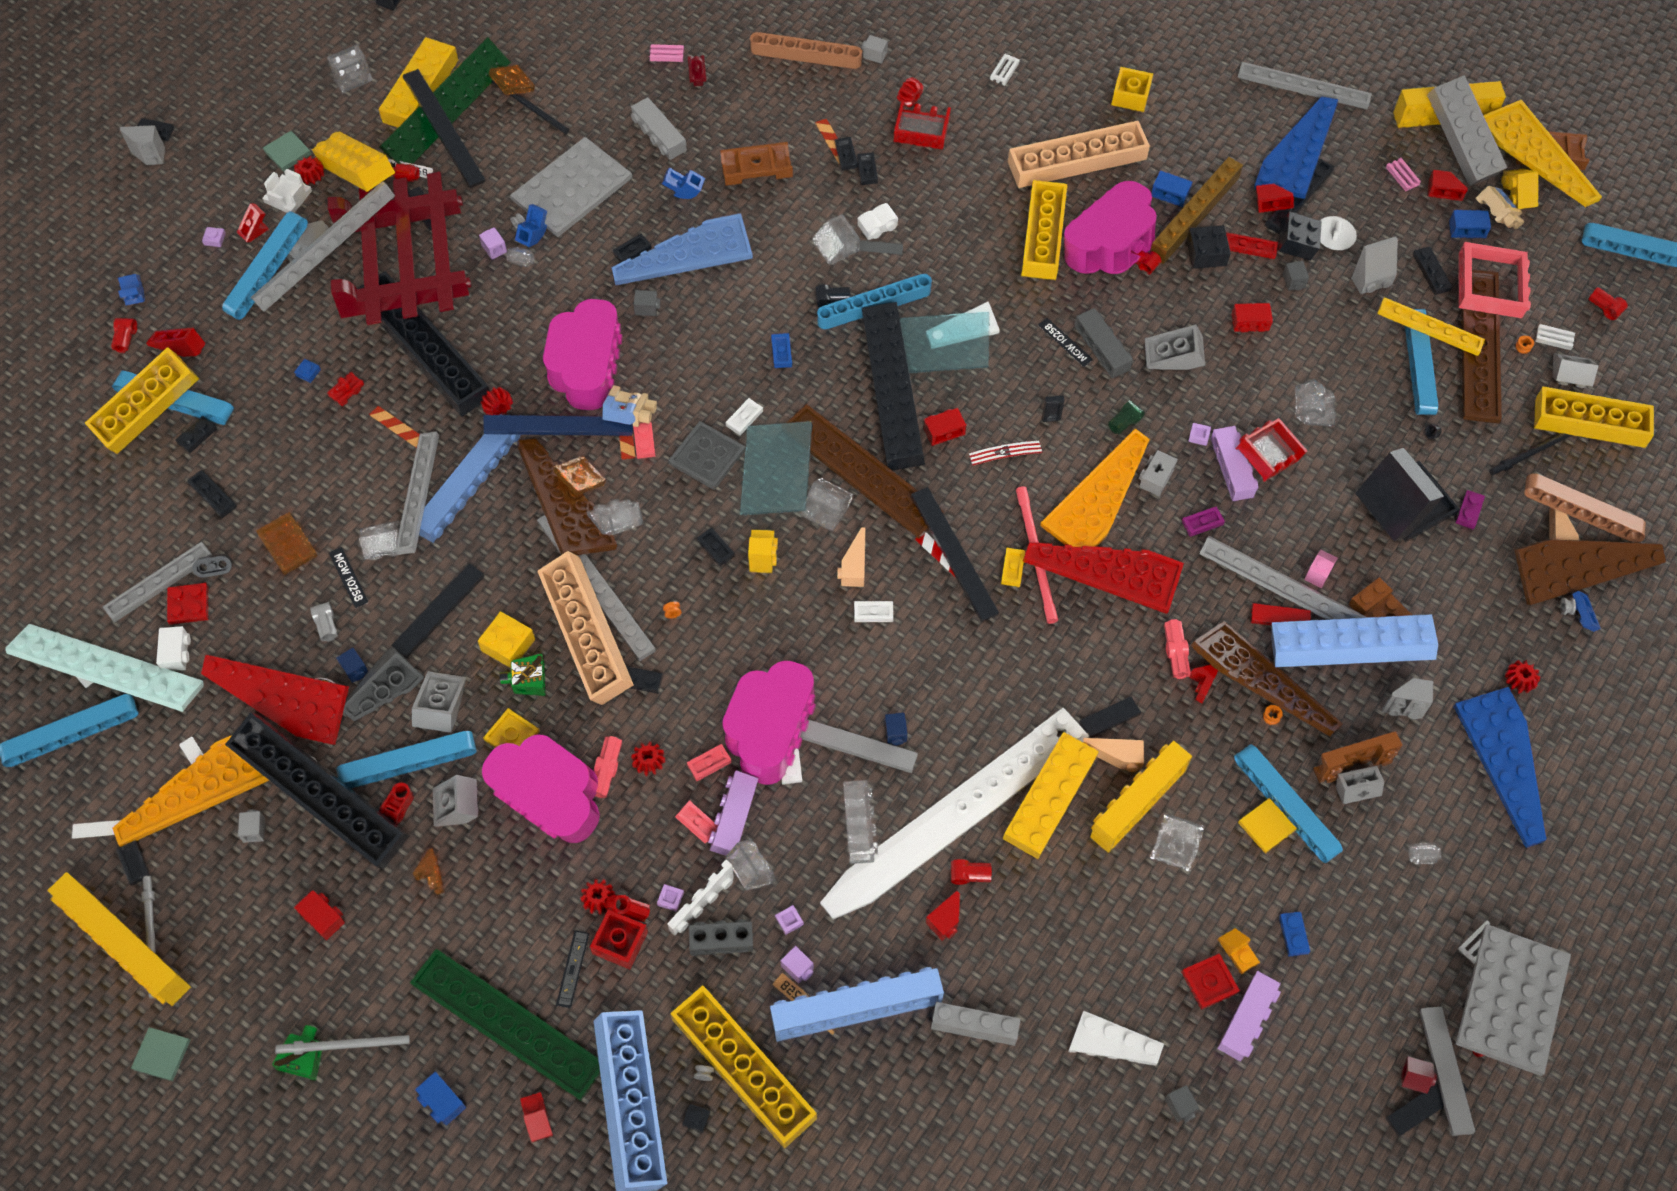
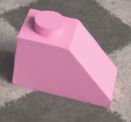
M1320 550L1304 580L1322 588L1338 558Z

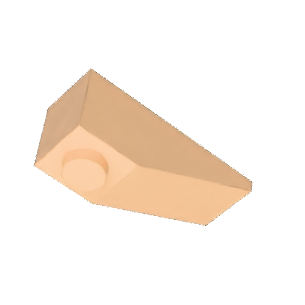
M1550 507L1549 539L1579 540V535L1567 514Z
M861 527L842 559V568H838L837 579H841V586L864 587L865 528Z
M1083 738V743L1099 751L1098 758L1129 772L1142 770L1144 764V740Z

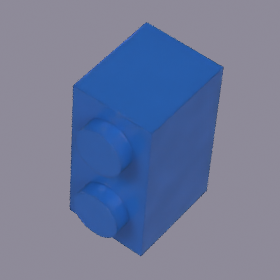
M1160 171L1153 185L1151 195L1154 198L1183 207L1190 193L1192 181Z
M1454 210L1449 219L1451 237L1486 238L1491 229L1489 211Z
M436 1071L415 1089L419 1094L416 1099L424 1108L428 1105L433 1110L430 1115L438 1124L442 1121L447 1126L466 1109L465 1105Z

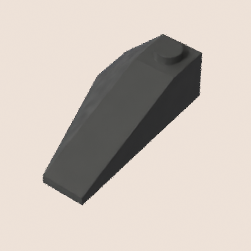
M392 646L347 697L343 712L353 721H356L375 711L377 707L392 702L394 698L402 694H407L424 676Z

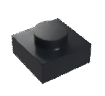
M690 1104L682 1124L683 1127L704 1133L711 1111Z

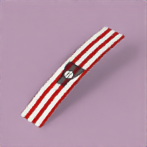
M1027 441L986 448L972 452L969 455L972 465H977L1006 457L1042 453L1039 441Z

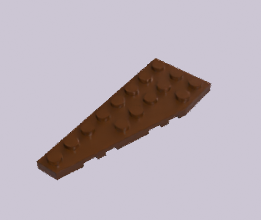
M536 438L518 440L517 447L561 555L567 551L575 555L616 550L617 543L606 517L602 512L599 513L595 509L592 501H588L585 498L583 491L570 476L561 471L560 465L552 461L548 456L549 453Z
M1547 539L1515 549L1527 605H1533L1666 562L1663 545L1654 543Z
M1225 621L1192 643L1191 647L1219 672L1326 735L1331 736L1343 725L1342 722L1282 670L1275 667L1274 663Z

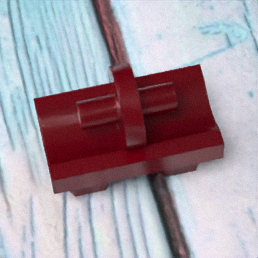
M704 55L699 57L688 56L690 83H693V86H703V82H706Z

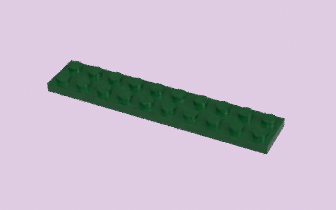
M488 37L433 91L434 96L451 124L492 83L493 78H497L511 63ZM419 106L379 147L396 163L402 164L401 162L413 164L435 142L438 135Z
M438 949L434 950L410 982L411 986L579 1101H582L600 1075L599 1059Z

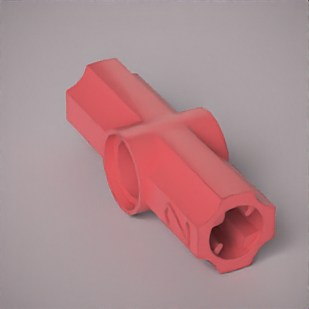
M1173 619L1164 623L1167 640L1166 655L1168 659L1170 658L1173 677L1184 679L1191 674L1188 661L1189 646L1187 640L1184 639L1181 621Z
M605 737L601 754L596 759L594 772L598 777V788L595 797L607 798L612 778L616 775L618 756L622 746V740L617 737Z

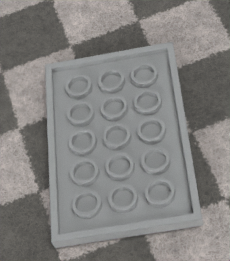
M584 137L513 192L510 197L513 202L526 212H528L529 205L531 204L547 210L545 219L547 229L559 237L633 177L630 171Z
M1486 924L1455 1045L1543 1076L1545 1074L1571 954Z

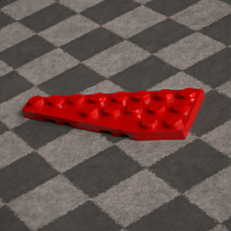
M1029 542L1023 558L1025 563L1165 614L1169 612L1184 565L1183 562L1150 550L1131 551V549L1125 548L1124 550H1114L1110 547H1072V545L1052 546V544L1033 542Z
M205 655L201 671L202 675L293 735L336 745L349 686Z

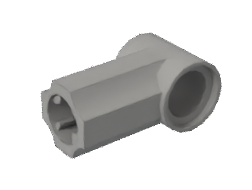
M330 602L310 607L321 641L329 642L338 637L333 620L335 617Z

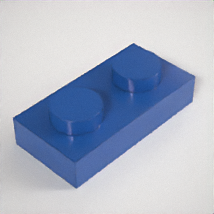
M789 333L772 334L774 368L792 367Z
M1580 591L1573 593L1576 610L1581 615L1580 622L1582 626L1593 632L1601 629L1588 595Z
M1301 912L1280 914L1279 919L1288 957L1309 954L1310 948Z

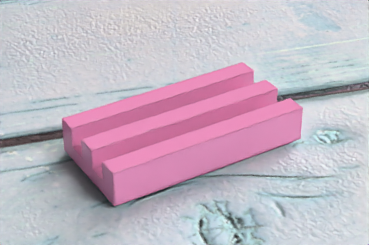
M651 44L650 61L683 62L684 45Z
M1399 158L1398 161H1393L1392 164H1387L1386 169L1405 192L1420 185L1421 181L1402 158Z

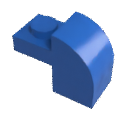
M669 168L666 171L662 184L675 191L674 196L682 199H692L701 191L705 178L692 170H689L683 176Z
M534 204L529 205L526 221L518 224L515 241L528 247L537 244L547 229L545 224L547 210Z
M133 274L118 278L121 290L118 291L119 296L124 299L126 306L145 301L140 275Z

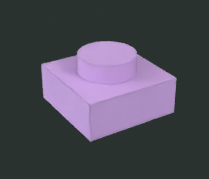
M207 227L202 242L207 246L221 247L226 233L224 229Z
M1193 423L1188 442L1207 446L1211 427Z
M664 884L657 906L677 912L684 890Z
M793 905L775 915L785 935L804 925Z

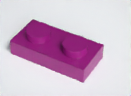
M1467 490L1455 523L1474 530L1485 496Z
M1217 506L1182 519V523L1190 537L1220 527L1225 523Z

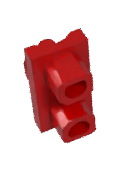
M350 372L344 378L339 377L337 379L338 383L327 394L339 405L344 406L348 403V399L352 395H357L365 384Z

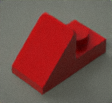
M250 203L237 230V233L249 243L269 229L262 222L265 213L256 204Z
M1211 664L1193 669L1189 678L1199 682L1195 690L1198 693L1195 700L1203 703L1218 673V670Z
M539 1092L521 1098L523 1118L531 1142L553 1136L542 1093Z

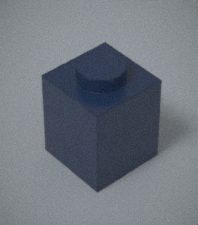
M354 648L336 657L341 668L352 683L363 679L368 673L364 662Z
M905 713L885 714L884 723L887 744L901 745L907 742L908 733Z

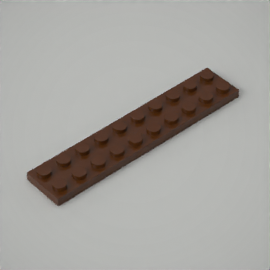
M1472 269V294L1499 298V272ZM1462 309V330L1485 339L1478 356L1462 350L1463 420L1500 424L1502 420L1500 315Z
M806 404L782 426V431L918 539L929 530L911 498V494L918 490Z

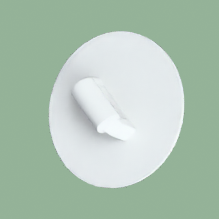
M1329 216L1320 220L1322 221L1320 242L1327 248L1345 250L1355 243L1356 231L1347 220L1336 216Z

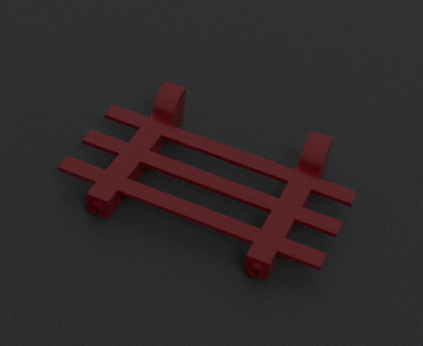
M441 172L427 174L429 194L408 196L407 178L393 180L394 200L386 203L355 231H361L364 288L357 289L353 283L343 279L331 280V294L341 319L366 314V324L373 325L382 323L381 311L402 308L403 319L417 317V305L438 301L439 312L454 310L453 298L470 295L469 288H472L470 277H466L465 270L450 271L445 216L460 214V206H463V200L461 195L458 196L456 189L443 191ZM359 188V201L371 192L373 188L368 192ZM327 198L328 211L333 224L353 207L344 198ZM431 219L436 275L415 279L411 222ZM396 225L400 282L379 285L376 228Z

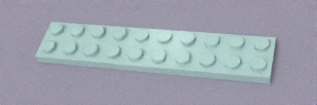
M28 624L6 647L7 654L182 712L204 687L202 680L166 668H159L157 665L32 624Z

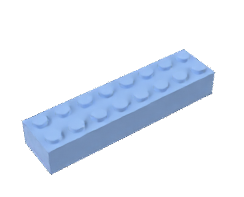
M1432 614L1272 622L1271 640L1275 667L1436 660L1438 641Z
M926 967L919 970L918 973L904 972L899 974V977L892 979L890 977H882L878 979V982L874 983L864 981L857 984L856 987L842 986L837 988V991L830 993L828 991H820L815 994L816 996L808 998L806 995L796 997L794 1001L790 1002L780 1000L770 1006L776 1042L932 1007L935 1006L936 1002L942 1003L944 991L938 968Z
M643 1011L604 1012L594 1020L615 1188L616 1191H657L667 1184Z

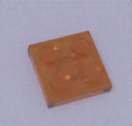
M519 65L491 68L489 71V75L505 95L534 91L535 85Z
M584 456L557 465L553 470L576 496L601 487L606 482V479Z

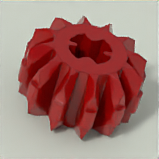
M916 78L906 79L898 91V101L905 100V106H914L923 93L924 86Z
M311 156L309 158L303 157V160H297V164L294 165L295 173L300 174L303 183L307 185L310 183L315 185V182L321 181V177L324 176L323 164L317 158H312Z
M493 387L492 391H487V395L482 396L483 401H481V405L486 415H503L512 409V397L508 391L501 387L497 389Z
M1518 660L1507 668L1508 670L1505 673V677L1508 678L1506 684L1512 685L1511 690L1516 688L1518 694L1522 693V691L1527 694L1538 686L1537 684L1541 677L1538 676L1539 670L1534 669V664L1528 665L1527 660L1522 663Z
M650 741L647 746L641 742V748L635 747V754L631 755L633 760L632 766L637 768L639 774L644 771L645 775L648 776L649 772L652 771L655 775L656 769L662 770V764L666 761L665 757H663L664 750L660 749L658 744L652 747V742Z
M594 879L593 885L587 882L586 886L588 889L584 888L581 890L583 896L580 897V900L584 903L583 907L585 910L590 908L591 914L598 910V913L601 915L602 909L607 911V898L616 893L612 891L613 886L611 884L606 885V880L603 879L599 884L598 880ZM599 894V896L601 895L602 897L600 899H597V897L595 898L594 896Z

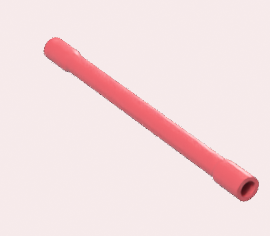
M1022 486L1016 489V494L1021 507L1029 542L1039 543L1027 488ZM1035 566L1047 623H1056L1058 616L1052 600L1046 570Z

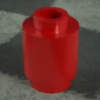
M397 163L393 167L395 171L393 177L395 179L407 178V182L418 181L420 171L415 165Z

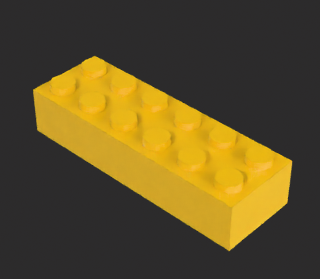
M425 37L379 108L383 123L398 128L420 106L404 81L403 74L419 69L433 92L450 75L458 62L454 46Z
M1501 81L1469 84L1483 115L1501 108L1506 98ZM1435 87L1403 89L1393 111L1398 128L1441 125L1427 96Z
M340 131L331 134L330 138L319 142L312 149L314 155L326 170L367 192L395 173L385 154Z
M1033 180L1021 276L1056 280L1067 184Z
M167 347L90 417L85 424L109 450L118 454L196 383L199 378L175 352Z
M1542 386L1535 399L1534 428L1646 448L1654 436V406Z
M1063 732L1005 831L1003 840L1039 859L1096 760L1099 751Z
M1175 741L1169 746L1165 744L1159 751L1160 755L1156 759L1153 757L1147 763V769L1143 773L1141 771L1137 773L1133 778L1134 782L1132 785H1126L1120 792L1121 796L1117 800L1114 798L1106 807L1107 811L1104 814L1099 813L1094 819L1090 838L1108 853L1186 772L1192 755Z

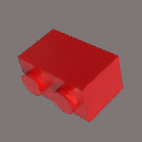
M1270 303L1234 304L1231 314L1234 332H1265L1270 330L1273 322Z
M955 408L948 409L937 415L928 416L924 419L923 429L931 446L965 435L966 423L959 409Z
M312 890L294 908L327 941L345 924L341 918L343 913L336 906L331 908L327 904L329 902L328 898L323 893L318 895Z

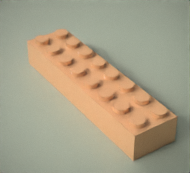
M1139 121L1011 148L1009 149L1008 164L1018 188L1031 186L1033 180L1049 182L1147 160L1150 145Z
M567 551L539 569L538 574L589 699L603 705L632 687L633 682L580 557Z

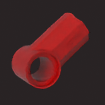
M1131 250L1132 253L1140 256L1135 264L1139 265L1140 270L1146 271L1148 275L1162 262L1161 257L1156 252L1146 253L1141 250L1139 253H1135Z
M1599 287L1594 290L1588 299L1600 307L1605 317L1610 320H1616L1628 307L1627 302L1623 298H1614Z
M115 318L113 324L115 333L111 348L119 353H125L128 351L132 335H135L137 332V321L130 318Z
M964 859L951 861V883L964 885L969 882H991V863H969V861Z
M613 894L606 900L607 910L609 909L640 922H645L649 916L650 905L631 899L626 895ZM618 899L621 902V906L619 909H617L616 902Z

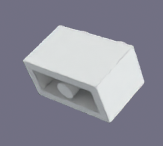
M183 626L159 628L156 663L159 668H166L172 671L186 670V663L189 662L187 648L190 645L191 638Z

